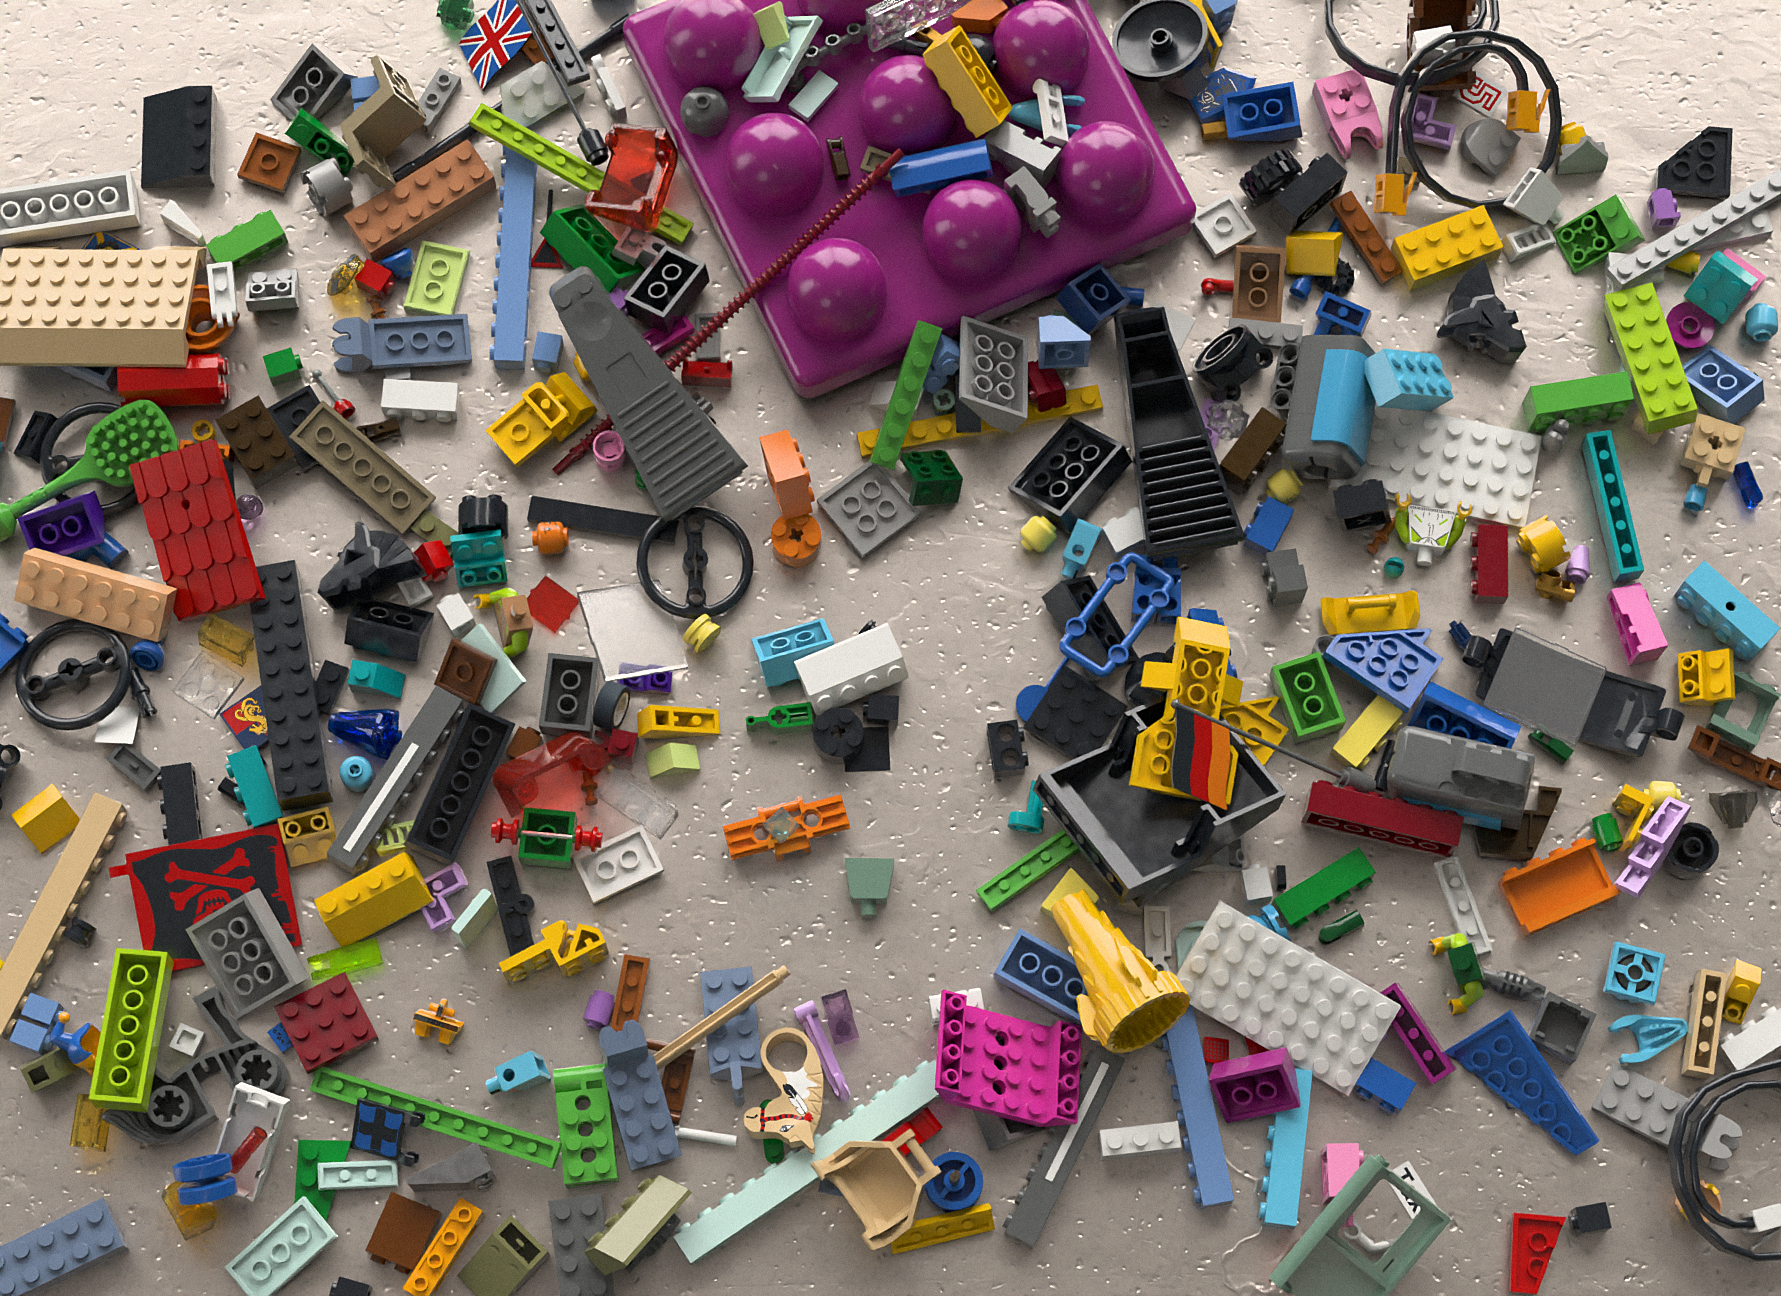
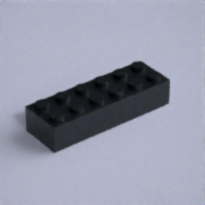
M469 703L406 837L404 846L446 865L454 862L516 725L515 723L474 704Z

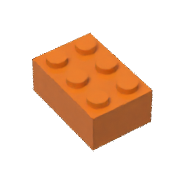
M788 429L759 437L767 476L783 519L787 520L812 513L811 502H814L815 498L812 488L808 487L811 479L808 468H804L803 455L798 453L800 451L796 438L791 439Z

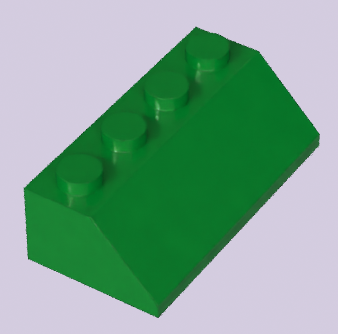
M582 203L553 211L539 232L546 239V242L562 255L563 260L574 269L583 266L590 268L596 277L600 279L608 293L617 286L624 291L641 277L646 270L638 261L633 266L612 255L618 240Z

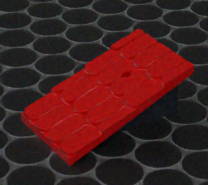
M210 439L129 465L137 498L144 512L148 532L153 539L163 581L166 582L167 586L177 588L173 612L179 622H188L266 599L236 504L233 463L222 458L217 441Z

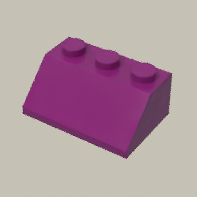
M1287 1047L1214 1063L1212 1066L1209 1082L1226 1123L1299 1108L1301 1105L1296 1070Z

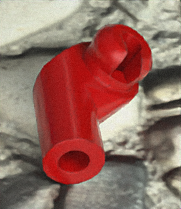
M1205 278L1200 285L1204 295H1212L1214 291L1233 292V280Z

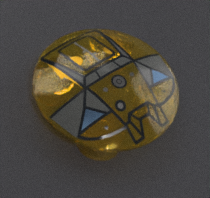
M357 254L347 256L335 267L327 284L326 291L328 295L334 296L339 293L346 295L353 286L351 281L364 267V262L360 260Z

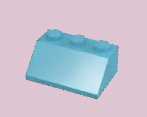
M824 618L751 639L767 687L780 686L787 681L800 679L794 661L835 645Z

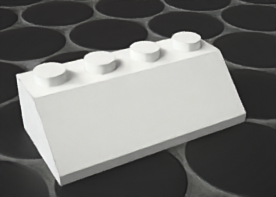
M887 623L794 661L807 701L810 702L816 716L828 709L840 707L909 678L903 656Z

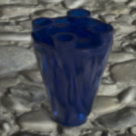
M394 709L341 711L332 713L328 721V731L379 759L388 760L395 744L398 745L402 739V731L399 730V711Z

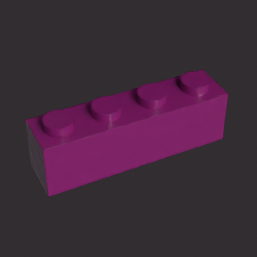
M1395 982L1380 992L1401 1005L1391 1024L1431 1084H1436L1456 1071V1067L1400 983Z

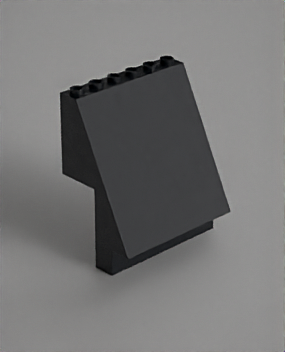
M1167 695L1125 712L1110 744L1039 774L1032 789L1120 903L1123 904L1133 900L1138 908L1277 811L1286 796L1282 787L1269 774L1266 767L1260 763L1252 753V750L1237 733L1230 730V745H1233L1237 751L1238 759L1230 805H1226L1227 810H1223L1205 801L1192 800L1129 786L1137 735L1163 717ZM1220 712L1219 720L1229 724Z

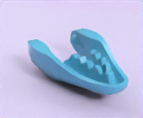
M1062 95L1063 105L1079 107L1085 104V99L1081 96ZM1038 99L1012 105L1013 108L1008 113L1011 119L1043 132ZM1066 124L1068 138L1078 129L1082 128V126Z
M1628 1015L1615 1021L1608 1027L1609 1032L1618 1033L1619 1030L1628 1028L1636 1036L1639 1051L1630 1055L1622 1054L1619 1062L1624 1064L1642 1062L1653 1057L1681 1039L1688 1032L1689 1026L1685 1020L1680 1018Z

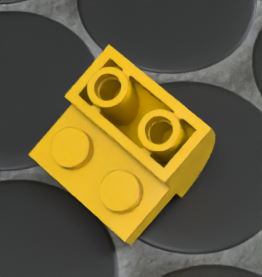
M1727 648L1709 652L1697 650L1678 653L1680 703L1690 706H1714L1716 702L1735 699L1733 650Z
M329 806L277 819L291 867L328 858L327 851L337 837L335 823Z

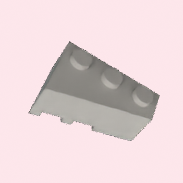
M1003 120L1000 125L993 128L985 137L990 159L993 161L997 160L1003 164L1004 168L1011 174L1025 166L1044 189L1056 174L1057 163L1061 156V148L1055 146L1051 149L1043 145V139L1036 137L1033 140L1024 135L1026 133L1025 130Z

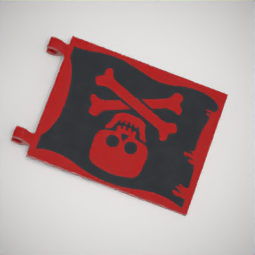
M279 824L125 854V865L108 868L110 878L129 875L143 950L168 952L174 962L172 971L205 965L186 931L187 928L245 893L257 888L261 890L292 947L302 945Z

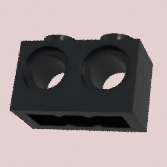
M1017 719L987 723L986 732L993 777L1002 778L1023 775L1025 766H1029L1027 751H1022L1021 742H1025L1023 727H1018ZM1002 732H1009L1013 738L1010 741H1003L999 735ZM1007 756H1012L1016 759L1017 763L1009 766L1004 763L1003 759Z

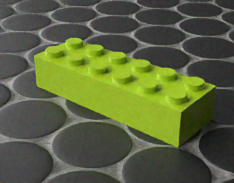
M1653 283L1605 294L1603 310L1625 372L1628 371L1633 396L1647 435L1695 423L1698 408Z
M116 948L89 1100L95 1108L148 1112L174 963L168 952Z

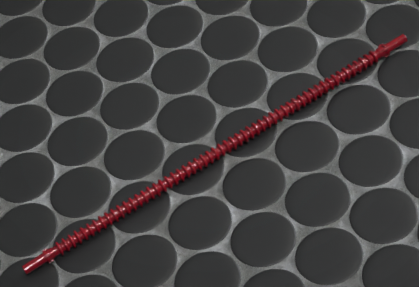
M898 148L881 165L875 166V170L870 175L866 174L867 178L865 180L861 179V184H855L856 188L854 190L850 189L851 193L849 195L845 194V199L840 198V203H835L834 209L829 208V213H824L823 219L818 218L819 222L817 224L813 223L814 227L812 229L808 228L807 234L802 233L803 237L801 239L797 238L798 242L796 244L792 243V248H786L787 252L785 254L782 252L781 258L776 257V262H771L770 268L765 267V273L760 272V277H755L754 283L749 282L750 286L748 288L744 287L745 291L743 293H738L739 297H733L734 301L732 303L729 301L728 307L723 306V311H718V316H713L712 322L707 321L708 325L706 327L702 326L701 332L696 331L697 335L695 337L691 336L692 340L690 342L686 341V346H680L681 350H676L675 356L670 355V360L664 361L671 371L676 372L675 368L677 366L681 367L680 363H685L686 357L691 358V353H696L697 347L702 348L701 344L703 342L707 343L708 337L713 338L712 334L714 332L718 333L717 329L719 327L723 328V323H729L728 319H733L734 313L739 314V308L744 309V304H749L750 298L755 299L754 295L756 293L760 294L761 288L766 289L765 285L767 283L771 284L770 280L772 278L776 279V274H782L781 270H786V265H791L792 259L796 260L797 255L801 254L803 249H806L809 244H814V239L819 240L818 236L820 234L824 235L823 231L825 229L829 230V225H835L834 221L836 219L839 221V216H844L845 210L850 211V206H855L856 200L861 201L860 197L862 195L866 196L867 190L872 191L871 187L873 185L877 186L876 182L882 177H886L888 171L905 154ZM609 414L606 415V420L601 419L602 423L600 425L596 424L597 428L595 430L591 429V434L586 433V438H581V442L569 450L570 453L552 468L558 476L574 461H579L587 449L591 450V445H593L597 435L604 431L613 430L612 426L614 423Z

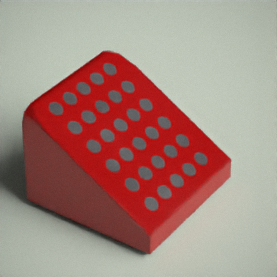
M1204 1036L1203 1057L1205 1065H1213L1214 1063L1229 1060L1228 1039Z

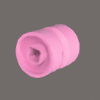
M604 431L595 437L593 452L597 466L606 472L620 470L627 461L626 447L620 435L614 431Z

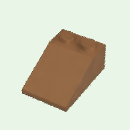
M1236 245L1232 318L1281 323L1285 247Z

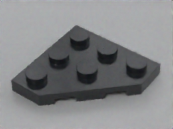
M1708 126L1692 141L1690 140L1676 151L1667 161L1665 160L1656 170V190L1666 188L1671 190L1673 194L1728 199L1731 185L1733 128Z

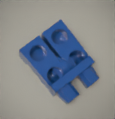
M1177 557L1163 559L1162 567L1159 568L1173 577L1175 586L1169 594L1167 608L1163 611H1157L1156 623L1176 624L1177 617H1181V568H1178ZM1136 566L1134 572L1131 622H1137L1149 606L1148 599L1150 593L1155 589H1161L1165 584L1139 566ZM1154 614V616L1151 618V620L1149 621V623H1153V622H1154L1155 614Z

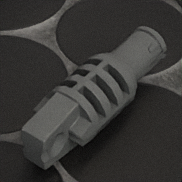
M1482 967L1488 985L1495 987L1497 992L1521 1000L1542 1002L1546 991L1545 986L1528 977L1510 971L1500 970V972Z
M674 1213L634 1259L624 1267L629 1273L646 1256H652L670 1238L681 1222L679 1217Z

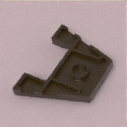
M1539 786L1536 811L1524 810L1519 831L1501 827V830L1498 831L1472 825L1480 856L1532 860L1559 800L1562 788Z

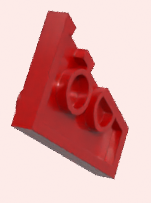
M1515 1212L1512 1214L1509 1293L1537 1294L1566 1217Z

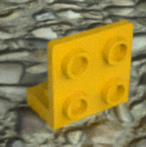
M1627 784L1615 796L1612 803L1613 806L1617 807L1616 810L1627 816H1634L1623 839V843H1621L1618 849L1621 853L1627 848L1632 849L1633 845L1638 842L1643 831L1639 827H1642L1645 821L1649 819L1654 807L1650 806L1653 797Z

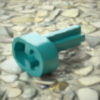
M1031 781L1027 811H1013L1009 813L1007 826L1010 829L1032 834L1043 832L1044 818L1041 816L1043 802L1032 790L1036 781Z

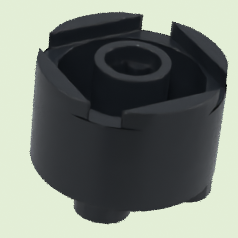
M492 494L487 497H475L472 495L462 497V502L458 506V535L501 530L502 537L505 540L508 538V505L502 501V496Z
M831 708L821 713L815 719L813 726V745L817 754L833 764H845L855 759L864 741L863 725L859 717L849 708ZM839 733L842 735V739H838L834 734Z
M1689 822L1683 824L1663 861L1664 868L1682 879H1694L1703 875L1715 863L1719 854V844L1714 838L1712 831L1700 823ZM1687 847L1691 848L1690 852L1693 853V855L1689 854L1688 850L1686 849Z

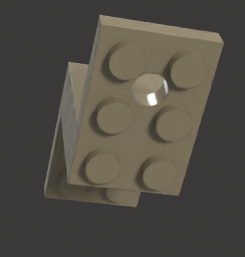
M376 54L370 61L374 68L372 72L380 82L378 84L379 89L340 124V128L343 132L342 139L349 147L347 151L354 159L353 165L356 170L361 174L366 173L376 186H383L390 192L396 186V183L385 158L427 119L410 81Z

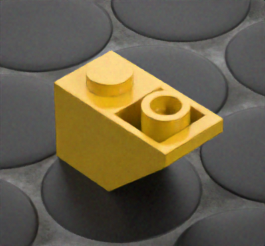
M1736 960L1726 982L1721 1018L1739 1025L1742 1024L1760 986L1761 968Z

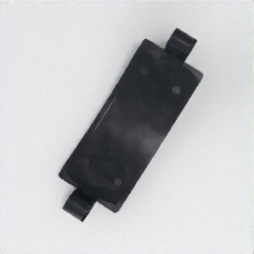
M1504 628L1499 629L1493 646L1489 640L1483 637L1470 636L1462 657V661L1465 664L1482 672L1475 692L1478 698L1531 723L1541 724L1551 731L1618 753L1642 757L1650 736L1671 741L1677 740L1685 715L1676 709L1663 708L1660 710L1666 694V690L1660 686L1583 663Z

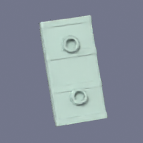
M785 16L790 40L769 50L764 47L741 88L745 92L743 97L748 102L779 101L786 85L823 22L819 16Z

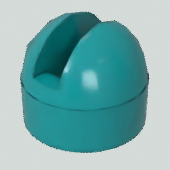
M1398 557L1389 558L1385 562L1384 573L1389 578L1400 577L1405 568L1403 561ZM1389 563L1399 565L1401 568L1389 565Z

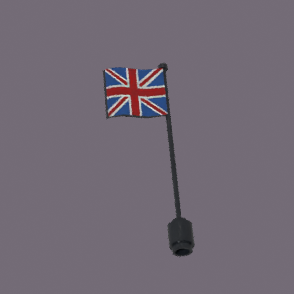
M497 0L469 28L459 43L482 91L486 89L493 77L521 51L533 35L582 129L577 138V143L587 162L597 166L607 161L609 150L599 130L586 128L521 0Z

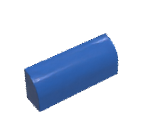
M986 138L904 156L890 169L892 187L896 197L944 188L960 180H980L993 177Z

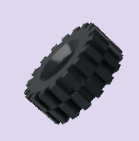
M1283 148L1281 151L1279 149L1274 154L1270 153L1265 159L1259 160L1258 164L1253 165L1251 170L1247 171L1244 174L1245 176L1240 179L1239 186L1254 206L1262 205L1264 202H1270L1274 198V194L1281 187L1287 188L1292 183V178L1302 171L1303 168L1289 149Z

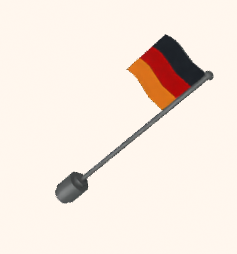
M1174 699L1171 702V707L1175 709V740L1171 761V782L1174 789L1227 810L1226 783L1230 762V730L1337 777L1336 782L1339 788L1350 786L1356 788L1357 792L1365 794L1375 791L1376 781L1372 779V776L1351 766H1347L1339 772L1185 706L1179 703L1178 699Z

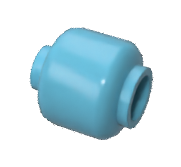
M1766 303L1755 304L1745 314L1747 334L1756 341L1770 340L1778 332L1777 311Z
M352 756L342 763L340 778L344 786L349 790L361 792L368 789L373 783L374 771L366 758Z

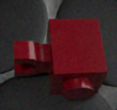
M613 728L611 737H609L604 732L595 730L594 736L603 739V742L600 745L592 744L591 751L602 752L607 750L609 760L634 765L639 744L638 733Z

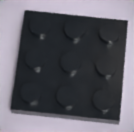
M1064 665L1023 729L1073 760L1101 748L1128 706Z

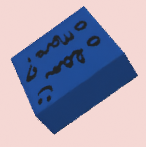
M282 1022L267 1032L283 1054L294 1047Z

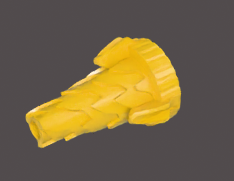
M1082 888L1078 893L1070 894L1054 903L1051 907L1054 919L1070 944L1068 950L1075 959L1076 967L1083 978L1084 986L1089 995L1079 994L1076 997L1080 1020L1086 1036H1089L1091 1040L1100 1041L1108 1051L1120 1054L1139 1049L1170 1030L1186 1013L1190 1005V997L1176 975L1170 971L1158 972L1141 951L1135 948L1133 944L1131 945L1119 927H1114L1103 910L1099 912L1085 889Z

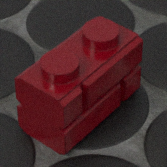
M1038 359L1036 362L1034 360L1028 362V400L1030 404H1035L1040 413L1049 411L1053 407L1056 409L1067 404L1066 389L1055 368L1039 369Z

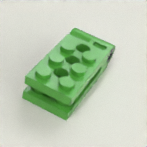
M605 1063L553 1069L560 1143H562L561 1154L564 1184L567 1189L619 1182L611 1102L602 1071L603 1068H606ZM581 1101H589L591 1104L587 1110L581 1111L577 1109ZM585 1126H590L593 1128L592 1134L587 1137L581 1136V1129ZM594 1152L596 1158L594 1161L586 1163L582 1161L584 1154Z

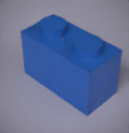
M1269 496L1264 503L1259 502L1253 514L1257 518L1253 524L1248 523L1244 530L1246 539L1243 546L1263 556L1267 552H1274L1295 509Z
M1371 1057L1353 1088L1357 1090L1356 1094L1367 1101L1372 1099L1380 1104L1379 1107L1385 1112L1399 1114L1416 1083Z

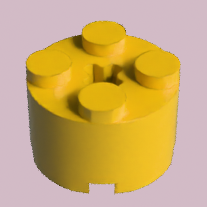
M1547 515L1518 531L1519 539L1516 540L1522 553L1527 552L1531 558L1529 565L1535 574L1542 573L1543 571L1547 572L1571 558L1570 551L1565 553L1563 546L1567 544L1563 535L1552 520L1547 522Z

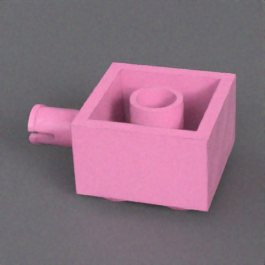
M1358 1143L1326 1144L1321 1150L1323 1204H1329L1364 1162L1363 1150H1359ZM1353 1213L1346 1220V1228L1354 1227Z

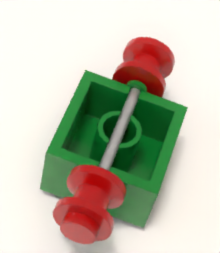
M524 807L522 828L519 827V819H515L512 824L504 823L503 818H498L497 823L492 822L491 838H495V843L500 844L502 839H510L512 845H517L518 838H520L518 853L520 864L572 869L574 845L575 851H579L582 846L590 847L591 852L596 853L597 848H602L603 833L599 832L598 827H594L592 831H583L582 825H577L576 812Z

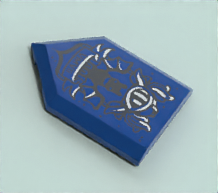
M1224 67L1204 76L1208 84L1192 100L1188 99L1201 124L1216 122L1225 118L1222 94L1253 89L1256 77Z

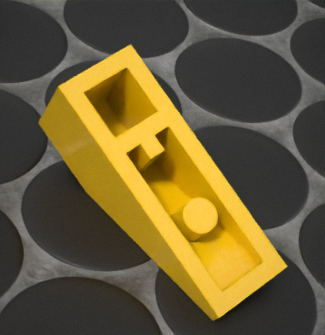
M649 705L637 713L639 738L668 739L720 734L718 709Z

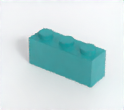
M254 745L228 755L229 763L225 764L230 779L233 777L236 779L238 786L234 788L238 801H244L247 810L243 811V815L247 825L259 828L277 823V819L284 816L257 746Z

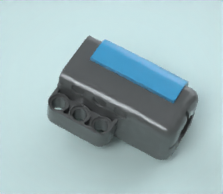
M1354 335L1302 336L1301 343H1287L1279 351L1271 393V404L1282 417L1287 418L1282 446L1283 458L1303 478L1349 480L1357 476L1360 467L1365 465L1376 400L1364 373V360L1374 355L1375 352L1361 337Z
M1406 726L1399 731L1395 741L1393 755L1387 772V792L1392 800L1393 798H1401L1407 800L1408 804L1411 805L1427 804L1432 806L1433 810L1441 812L1444 810L1455 811L1458 816L1464 817L1463 823L1498 831L1501 830V827L1519 831L1533 777L1535 754L1414 726Z

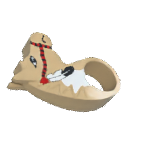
M780 1028L770 1033L763 1041L761 1060L766 1075L781 1096L769 1102L766 1108L754 1107L746 1111L744 1114L745 1128L747 1134L754 1139L776 1138L789 1144L791 1148L804 1146L811 1154H815L813 1136L821 1122L825 1096L820 1059L815 1047L803 1032L794 1028ZM783 1042H795L805 1048L807 1057L799 1071L794 1073L792 1071L782 1072L774 1069L768 1063V1057L772 1049Z

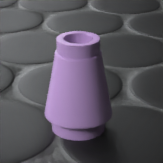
M1583 545L1574 547L1565 570L1566 579L1575 582V584H1584L1590 577L1589 548Z

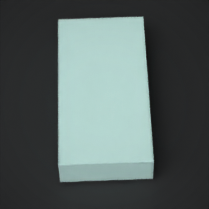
M819 70L790 102L789 109L809 122L839 87L838 83Z

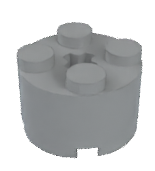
M335 158L326 159L301 173L303 185L306 183L309 185L307 194L318 212H324V216L342 208L353 200L350 193L353 190L352 184L347 177H342L339 172L340 166Z

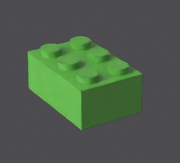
M1320 651L1271 668L1269 677L1277 697L1280 698L1279 703L1295 744L1343 729L1346 719Z

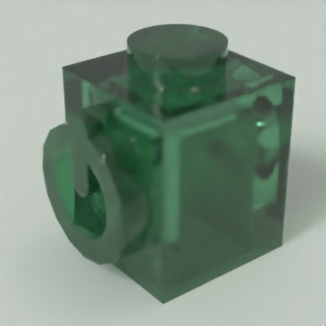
M439 0L436 17H440L442 25L448 29L465 31L467 24L471 23L474 17L473 0Z

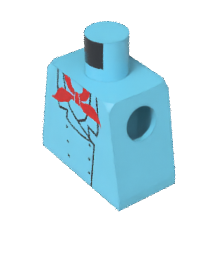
M529 1051L495 1068L497 1076L487 1080L486 1086L491 1095L501 1091L509 1095H515L551 1080L543 1056Z

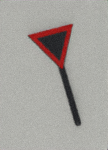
M552 189L548 191L546 222L552 214ZM544 238L532 258L531 267L564 269L555 248L549 245Z

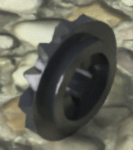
M1338 258L1336 269H1338V275L1342 278H1338L1335 284H1333L1332 276L1316 275L1315 277L1318 287L1323 292L1327 291L1336 296L1348 292L1355 280L1354 270L1350 267L1349 262H1344L1340 258Z

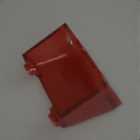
M612 123L610 131L605 136V144L611 153V157L600 190H591L586 195L585 207L592 215L643 232H654L657 228L677 166V148L667 128Z
M570 731L499 766L495 770L492 780L511 818L523 813V807L536 799L539 788L534 778L567 762L573 773L582 771L587 773L591 779L601 774L611 763L603 746L576 731Z

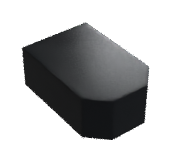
M1276 865L1275 867L1276 890H1286L1285 865Z

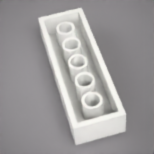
M130 170L0 189V247L141 226L136 183Z

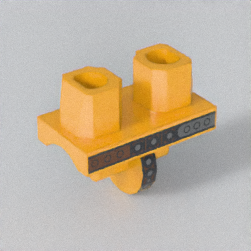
M442 999L439 1005L430 1003L428 1010L433 1012L419 1009L418 1012L414 1013L413 1020L416 1021V1035L428 1038L434 1026L441 1029L438 1041L448 1045L453 1043L457 1033L463 1029L464 1022L449 1018L454 1017L455 1010L447 1008L448 1000Z

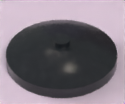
M1145 0L1128 10L1119 20L1113 33L1112 47L1125 73L1145 82H1164L1184 75L1202 59L1209 42V30L1203 13L1188 0Z

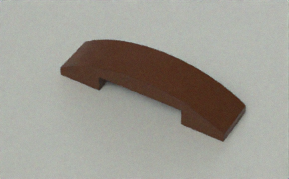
M1699 725L1696 726L1687 749L1732 775L1763 787L1781 791V763L1769 757L1766 759L1758 757L1720 739L1721 735Z

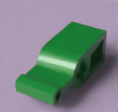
M806 702L776 706L769 711L768 716H748L746 718L747 731L754 732L756 729L768 727L772 733L779 735L813 731L811 704ZM776 717H781L782 724H777Z

